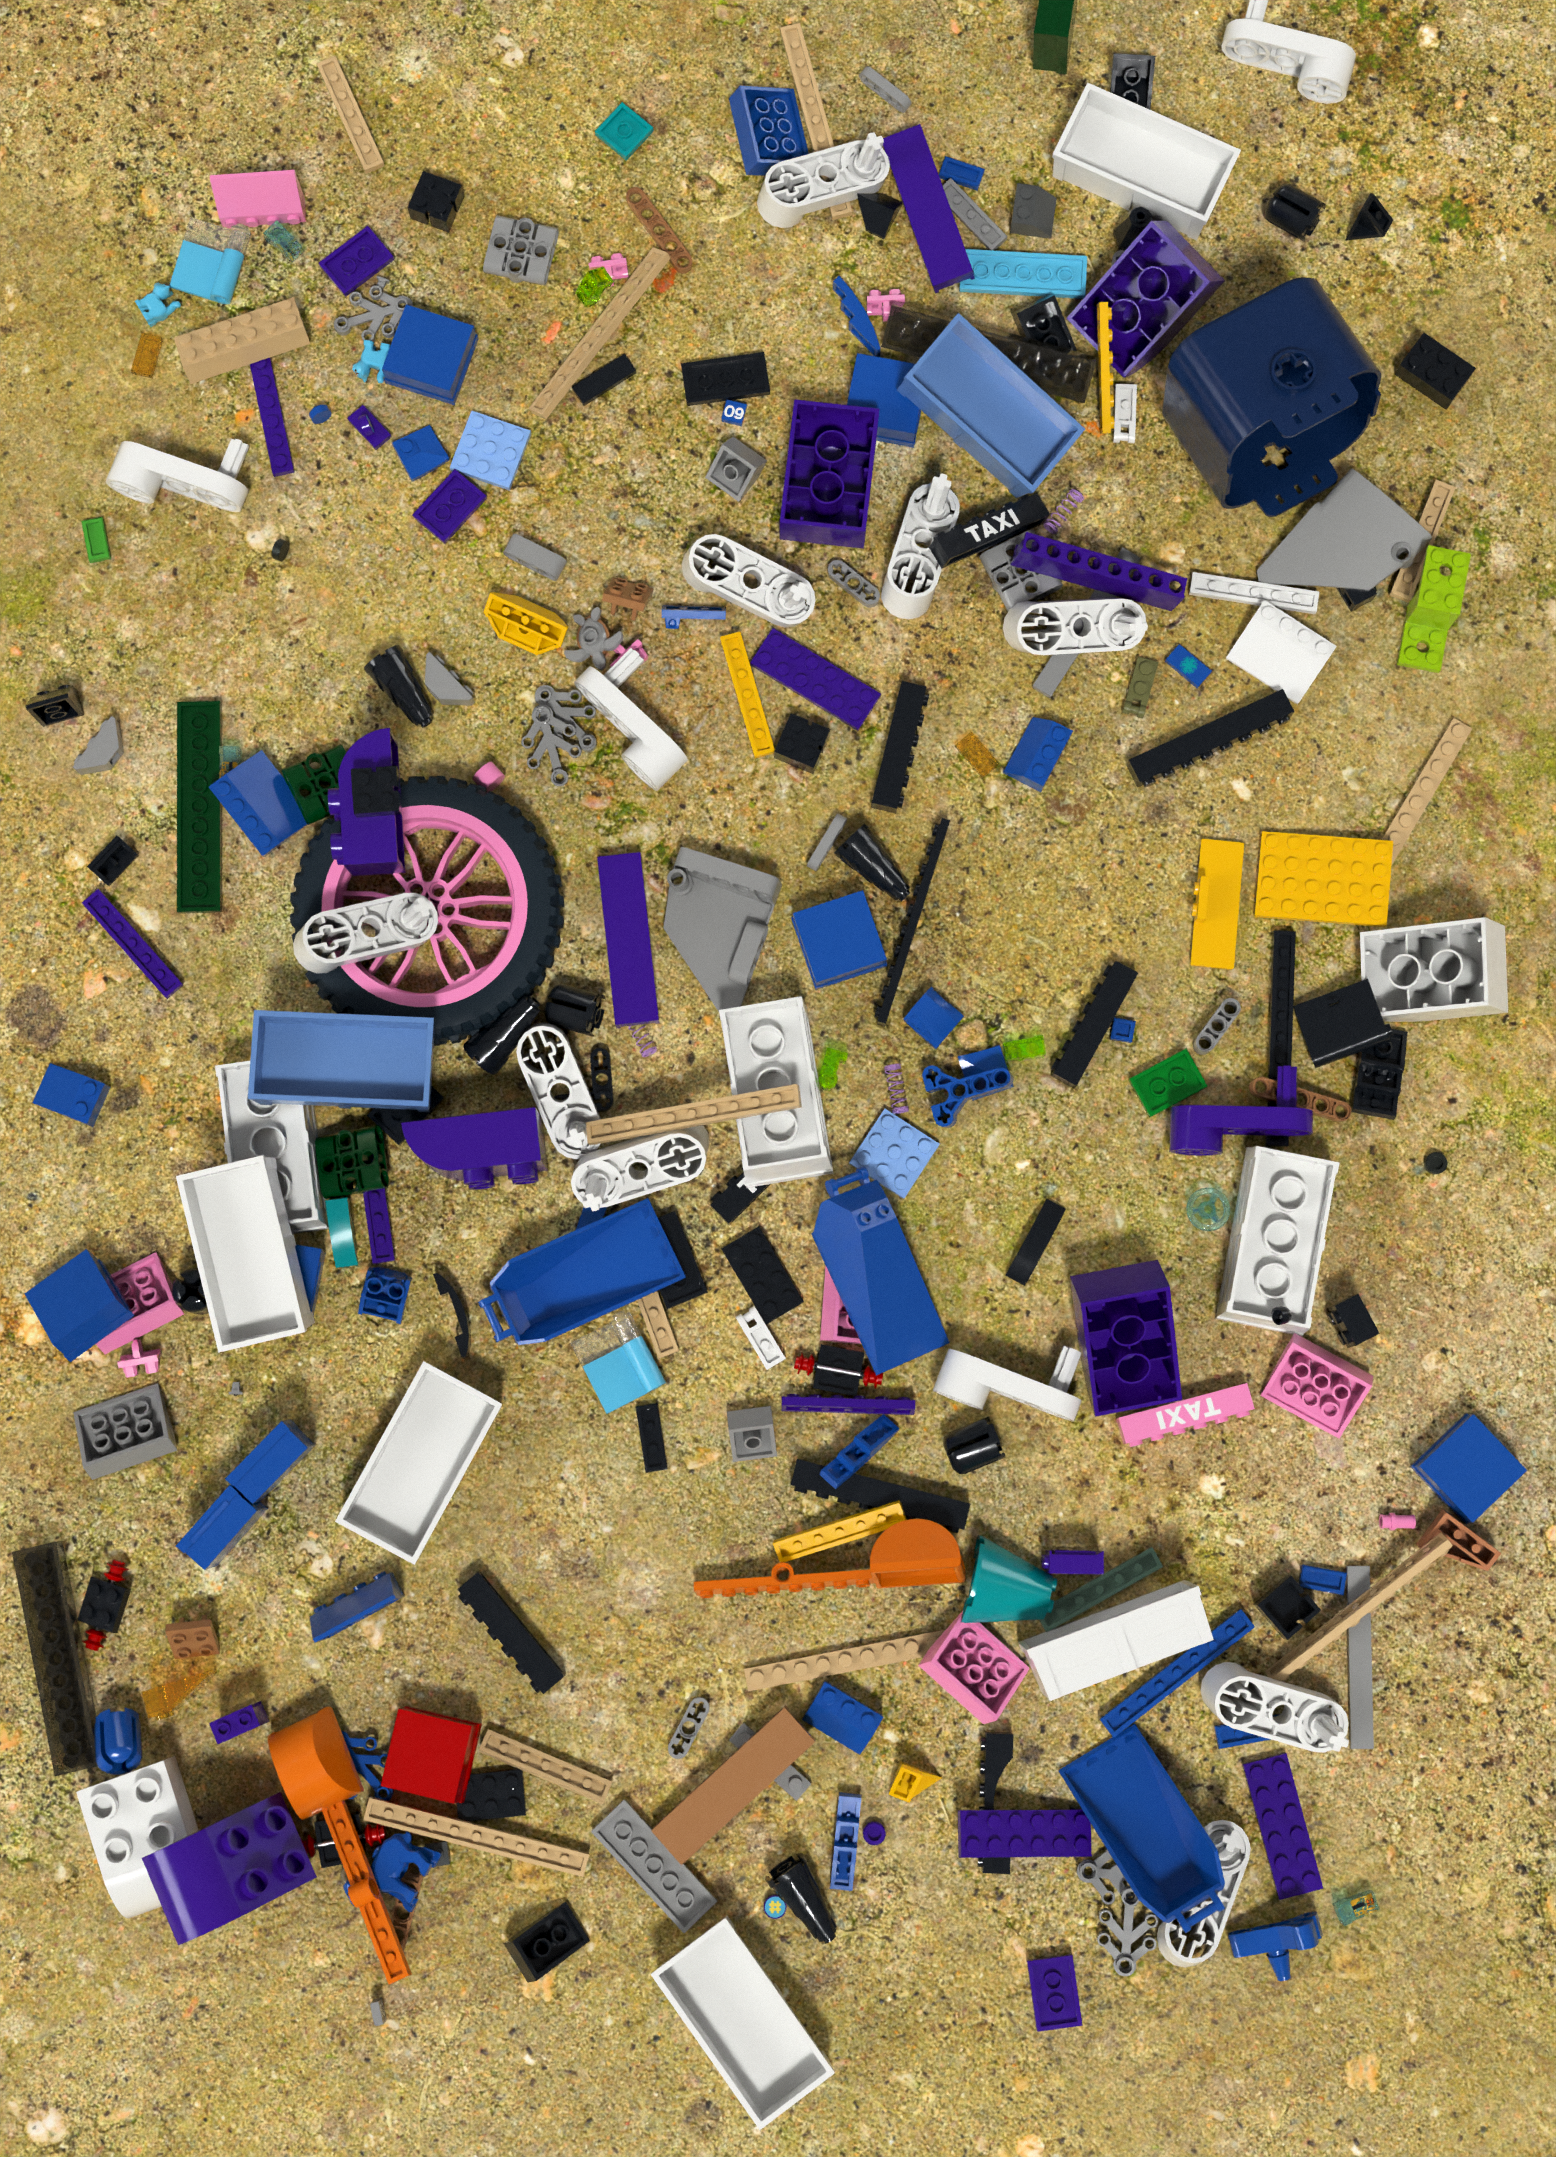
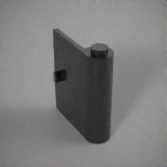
M1368 979L1293 1006L1315 1068L1390 1042V1037L1394 1036L1390 1024H1385Z

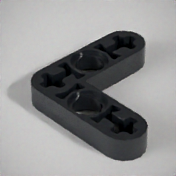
M597 1048L590 1055L593 1092H590V1094L594 1096V1100H601L603 1095L606 1099H610V1102H607L605 1107H602L601 1103H594L598 1112H605L610 1110L614 1104L611 1060L607 1050ZM598 1053L606 1056V1059L602 1062L603 1068L608 1067V1070L600 1069L595 1071L594 1068H599L598 1061L594 1060V1057H598ZM599 1074L607 1075V1084L603 1086L598 1085L596 1077ZM569 1094L556 1095L554 1098L564 1100Z

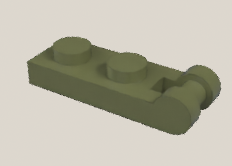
M1142 657L1137 658L1122 713L1128 715L1129 713L1136 714L1138 718L1143 719L1159 662ZM1132 701L1140 702V706L1132 705Z

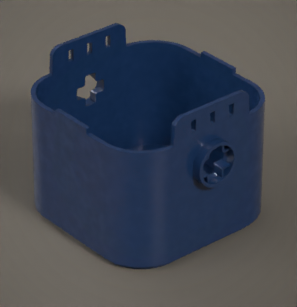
M1305 277L1295 278L1200 327L1179 344L1173 352L1167 368L1162 415L1223 508H1239L1255 501L1266 516L1276 517L1336 484L1338 474L1330 460L1356 442L1367 429L1371 417L1376 415L1381 397L1378 389L1382 375L1318 280ZM1275 446L1278 451L1283 448L1287 449L1291 453L1285 458L1287 467L1279 470L1275 464L1268 467L1264 466L1261 460L1267 455L1265 448ZM1315 475H1316V477L1318 478V480L1320 481V483H1319L1318 485H1317V483L1315 482V480L1313 479V477H1314ZM1295 486L1299 487L1302 492L1301 494H1298L1294 488ZM1279 495L1284 503L1280 504L1276 496Z

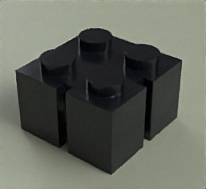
M423 171L407 207L410 219L426 225L429 224L430 219L432 227L449 233L456 218L455 212L458 213L465 197L462 185Z
M791 713L775 748L774 758L814 774L820 761L821 753H823L830 738L831 729L814 722L810 726L809 720Z
M397 766L376 767V772L371 767L351 769L353 810L356 818L402 815L401 796L398 791L400 790L399 770Z
M1359 1294L1350 1296L1327 1308V1318L1332 1326H1337L1339 1331L1337 1334L1338 1339L1347 1348L1357 1346L1380 1334Z
M1291 1575L1283 1577L1253 1604L1279 1635L1286 1640H1289L1303 1627L1300 1623H1297L1298 1620L1301 1623L1307 1624L1321 1611L1309 1595L1302 1594L1304 1592L1303 1588Z

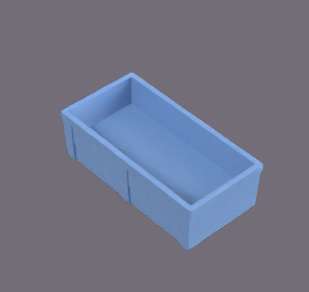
M959 313L903 378L904 381L897 389L900 394L911 400L954 439L953 442L960 448H964L1007 487L1015 498L1027 493H1033L1085 430L1082 425Z
M254 1010L248 1099L260 1105L292 1104L338 1106L339 1108L347 1109L362 1107L430 1112L435 1034L434 1018Z

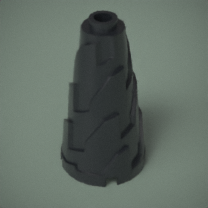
M395 645L385 650L386 653L383 655L379 654L365 665L364 670L417 727L425 728L433 722L430 705L421 691L422 688L412 672L413 669L400 645Z
M865 823L834 852L845 864L857 871L881 891L887 893L895 901L899 899L902 902L910 894L908 891L910 886L904 880L898 868L893 864V860L881 846L879 840Z
M533 996L529 998L523 997L515 1005L507 1008L495 1021L492 1020L479 1033L474 1034L464 1043L463 1047L471 1059L475 1057L478 1060L476 1064L492 1075L497 1074L507 1062L509 1055L518 1046V1041L524 1032L531 1027L532 1021L540 1012V1003Z
M803 1853L796 1854L799 1858L798 1860H794L790 1856L770 1870L769 1873L772 1878L766 1875L765 1880L770 1888L774 1889L779 1898L789 1906L795 1916L801 1919L815 1939H818L819 1942L824 1941L825 1944L829 1943L836 1937L837 1926L826 1907L816 1879L807 1864L808 1861Z

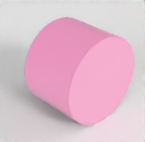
M488 762L475 773L472 780L477 785L486 787L488 793L489 791L492 792L502 783L505 775L493 762Z

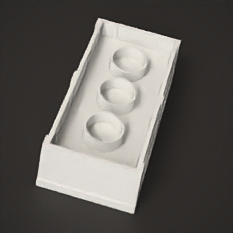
M1087 82L1053 152V177L1112 201L1128 211L1143 207L1150 211L1155 221H1168L1177 231L1197 241L1241 150Z
M802 996L719 1010L732 1096L798 1084L800 1087L801 1108L736 1119L746 1187L834 1174L808 1011Z
M250 1061L216 1065L215 1070L219 1082L226 1142L224 1143L228 1163L261 1155L275 1158L278 1168L276 1171L291 1233L296 1234L329 1229L326 1199L321 1193L315 1140L318 1137L315 1105H260L248 1099Z
M1260 1146L1246 1147L1215 1319L1292 1335L1296 1333L1299 1336H1303L1310 1329L1313 1300L1321 1255L1325 1248L1326 1240L1324 1238L1339 1162ZM1280 1306L1287 1307L1292 1315L1291 1320L1286 1324L1276 1325L1272 1319V1310Z
M261 1155L176 1176L218 1353L303 1333L315 1323L313 1313L310 1311L295 1249L296 1242L294 1235L291 1233L276 1171L278 1169L276 1159L273 1157Z
M423 1361L335 1522L415 1565L492 1422L499 1413L502 1403Z
M1183 1580L1056 1627L1048 1632L1019 1641L1018 1644L1021 1651L1025 1653L1041 1693L1049 1701L1214 1639L1200 1598L1199 1586Z
M728 1916L724 1917L651 1973L655 1982L759 2130L835 2073L829 2058L823 2050L819 2049L783 1998L782 1992L776 1983L773 1984L739 1936Z

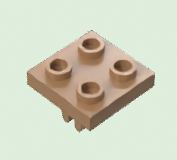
M612 578L603 593L602 601L612 603L611 615L614 616L618 605L633 609L631 620L635 621L638 617V612L645 610L652 598L654 589L643 583L635 584L628 582L624 578Z
M202 1615L201 1620L185 1622V1618L182 1617L179 1618V1623L166 1624L165 1633L175 1659L220 1654V1645L212 1621L207 1619V1615Z

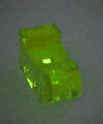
M604 267L590 270L579 284L576 295L582 301L585 308L592 307L600 300L603 291L610 287L614 281Z
M1043 1035L1003 1043L1005 1061L1007 1062L1044 1058L1046 1055Z
M827 1047L819 1075V1086L823 1090L831 1091L836 1087L839 1064H846L848 1053Z

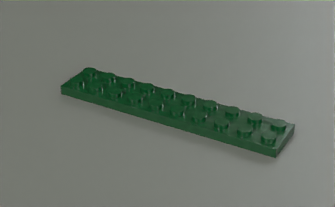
M220 701L177 702L178 914L222 912V804L209 789L210 785L222 777V775L220 776V770L222 769V703Z

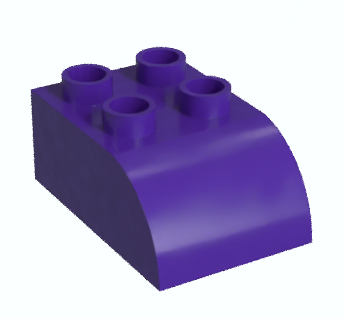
M1151 221L1070 313L1067 320L1098 351L1097 304L1099 302H1108V307L1112 308V320H1108L1109 329H1112V342H1109V351L1113 352V363L1111 365L1123 378H1126L1156 357L1225 280L1168 221Z
M794 399L780 514V540L864 549L880 409Z
M390 728L375 730L358 739L346 752L341 762L338 773L339 788H328L329 813L334 815L335 822L341 821V832L331 833L330 835L332 859L337 860L338 865H344L353 876L406 873L402 815L356 818L353 810L351 769L371 767L376 772V767L397 766L399 770L398 742Z
M535 1107L401 1123L403 1134L409 1147L430 1169L448 1179L464 1181V1185H468L469 1190L495 1187L494 1177L507 1175L508 1179L512 1180L513 1185L539 1182L538 1172L548 1171L543 1120Z
M1147 1261L1070 1276L1079 1350L1082 1353L1081 1363L1095 1417L1182 1400L1170 1285L1159 1261Z
M281 1792L256 1802L142 1858L178 1945L219 1928L317 1877Z

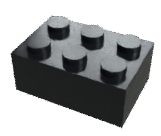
M1423 333L1401 362L1395 375L1447 410L1476 368Z

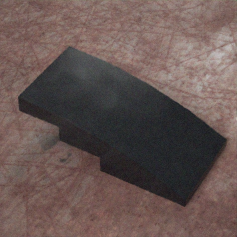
M1392 1029L1394 1036L1390 1037V1042L1359 1052L1351 1112L1391 1120L1396 1118L1402 1073L1405 1067L1407 1031Z

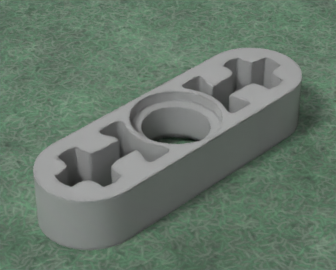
M866 66L859 74L863 84L899 112L905 113L912 105L911 100L906 94L871 67Z
M834 560L829 564V578L862 605L872 608L879 603L880 593L878 589L841 560ZM841 567V573L845 576L844 582H842L843 576L841 574H833V568ZM850 579H857L860 585L856 589H851L847 583ZM863 586H865L864 592H866L868 595L873 593L875 600H866V594L861 592Z
M839 813L835 816L808 861L807 867L814 871L819 869L847 822L846 817Z
M696 1697L691 1701L668 1745V1752L671 1757L681 1759L686 1756L709 1712L710 1705L707 1699ZM702 1701L704 1703L703 1707L706 1710L705 1712H699L697 1718H701V1721L698 1723L696 1719L687 1717L689 1712L693 1715L696 1710L693 1704H699ZM687 1721L695 1724V1731L692 1734H686L682 1730L683 1724ZM678 1733L684 1738L691 1739L689 1743L686 1740L682 1745L684 1752L674 1753L672 1745H677L681 1739L677 1737Z

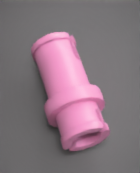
M1380 1514L1379 1526L1381 1529L1388 1528L1389 1530H1395L1396 1528L1415 1529L1416 1519L1415 1515Z

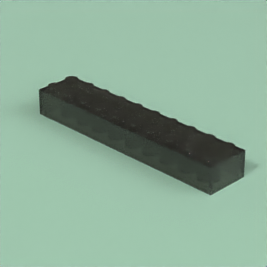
M894 301L891 306L881 347L921 358L954 317ZM969 322L1044 392L1085 403L1098 357Z
M63 1541L13 1551L12 1556L54 1776L97 1767L94 1733L95 1718L97 1716Z

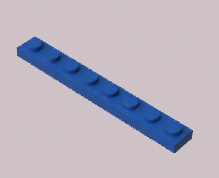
M1242 1609L1237 1610L1211 1631L1214 1640L1186 1650L1099 1718V1720L1113 1738L1250 1632L1255 1626Z

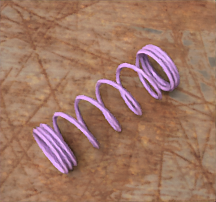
M1071 489L1067 494L1068 500H1062V506L1056 507L1057 513H1051L1052 519H1047L1043 523L1045 529L1050 533L1057 534L1058 529L1048 520L1054 521L1057 526L1062 527L1060 523L1053 519L1052 514H1058L1063 520L1067 521L1063 515L1059 514L1058 507H1062L1069 514H1072L1069 509L1064 507L1063 501H1068L1073 507L1078 508L1075 503L1069 500V494L1077 502L1081 503L1084 500L1083 495L1076 489Z
M644 1025V1026H642L641 1028H639L638 1030H636V1031L633 1033L632 1037H633V1038H639V1037H634V1034H635L636 1032H638L640 1029L646 1027V1025ZM647 1033V1034H645L644 1036H642V1037L636 1042V1045H637V1046H642V1045H644V1044L638 1045L637 1043H638L642 1038H644L645 1036L649 1035L650 1033ZM653 1041L646 1043L641 1048L640 1053L642 1057L649 1056V1052L654 1054L657 1051V1048L654 1046L641 1052L643 1048L653 1043Z
M891 1064L884 1067L885 1073L895 1074L886 1080L890 1083H896L891 1085L888 1090L899 1091L890 1096L892 1100H900L891 1105L892 1108H895L892 1110L893 1114L909 1111V1106L893 1107V1105L905 1101L907 1098H891L898 1093L906 1091L890 1089L895 1085L904 1083V1081H888V1079L900 1075L902 1072H886L900 1069L901 1064Z

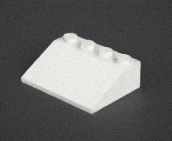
M1264 600L1226 659L1273 690L1279 691L1283 689L1287 698L1298 705L1337 646Z

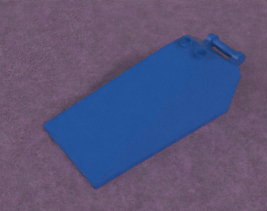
M862 1166L857 1168L856 1172L825 1182L830 1198L820 1204L814 1232L811 1234L877 1376L950 1342L892 1206L878 1180L870 1182L868 1170ZM859 1180L861 1186L839 1194L838 1188Z
M647 1198L508 1260L490 1281V1289L493 1295L480 1300L478 1304L485 1311L495 1333L494 1338L496 1342L513 1336L518 1345L549 1341L685 1279L686 1276ZM496 1301L509 1327L505 1331H503L491 1306Z
M1133 1724L1116 1737L1110 1738L1058 1770L1138 1900L1163 1922L1170 1923L1177 1919L1183 1931L1187 1933L1191 1930L1190 1927L1216 1911L1221 1912L1225 1909L1217 1896V1893L1222 1891L1225 1885L1218 1850L1136 1724ZM1209 1898L1212 1900L1211 1904L1190 1917L1184 1918V1913Z

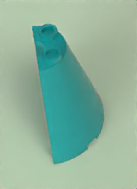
M978 1535L973 1555L975 1564L969 1595L964 1603L961 1622L1042 1620L1045 1618L1046 1613H1051L1054 1600L1050 1598L1051 1593L1056 1590L1057 1579L986 1537Z

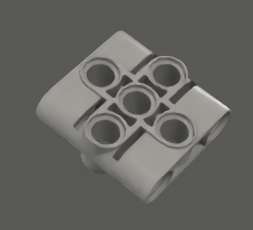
M496 215L484 260L483 272L509 278L514 283L525 281L545 286L558 240L559 229L533 223L529 218L518 220ZM524 229L530 230L528 233H522ZM499 244L505 245L503 248L496 247ZM520 248L526 249L522 253L516 252ZM539 253H546L543 257L537 256ZM516 267L521 268L518 272L511 271Z
M1034 530L1026 531L1035 534ZM1026 532L985 551L979 556L992 581L993 589L998 592L1007 611L1017 603L1040 600L1063 586L1060 579L1025 570L1026 573L1020 575L1016 572L1018 567L1010 565L1013 556L1007 555L1006 551H1015V546L1022 542ZM1035 540L1027 541L1026 547L1031 548V544ZM1004 577L1007 583L1000 584L997 578ZM1032 586L1036 589V592L1029 593L1025 588Z

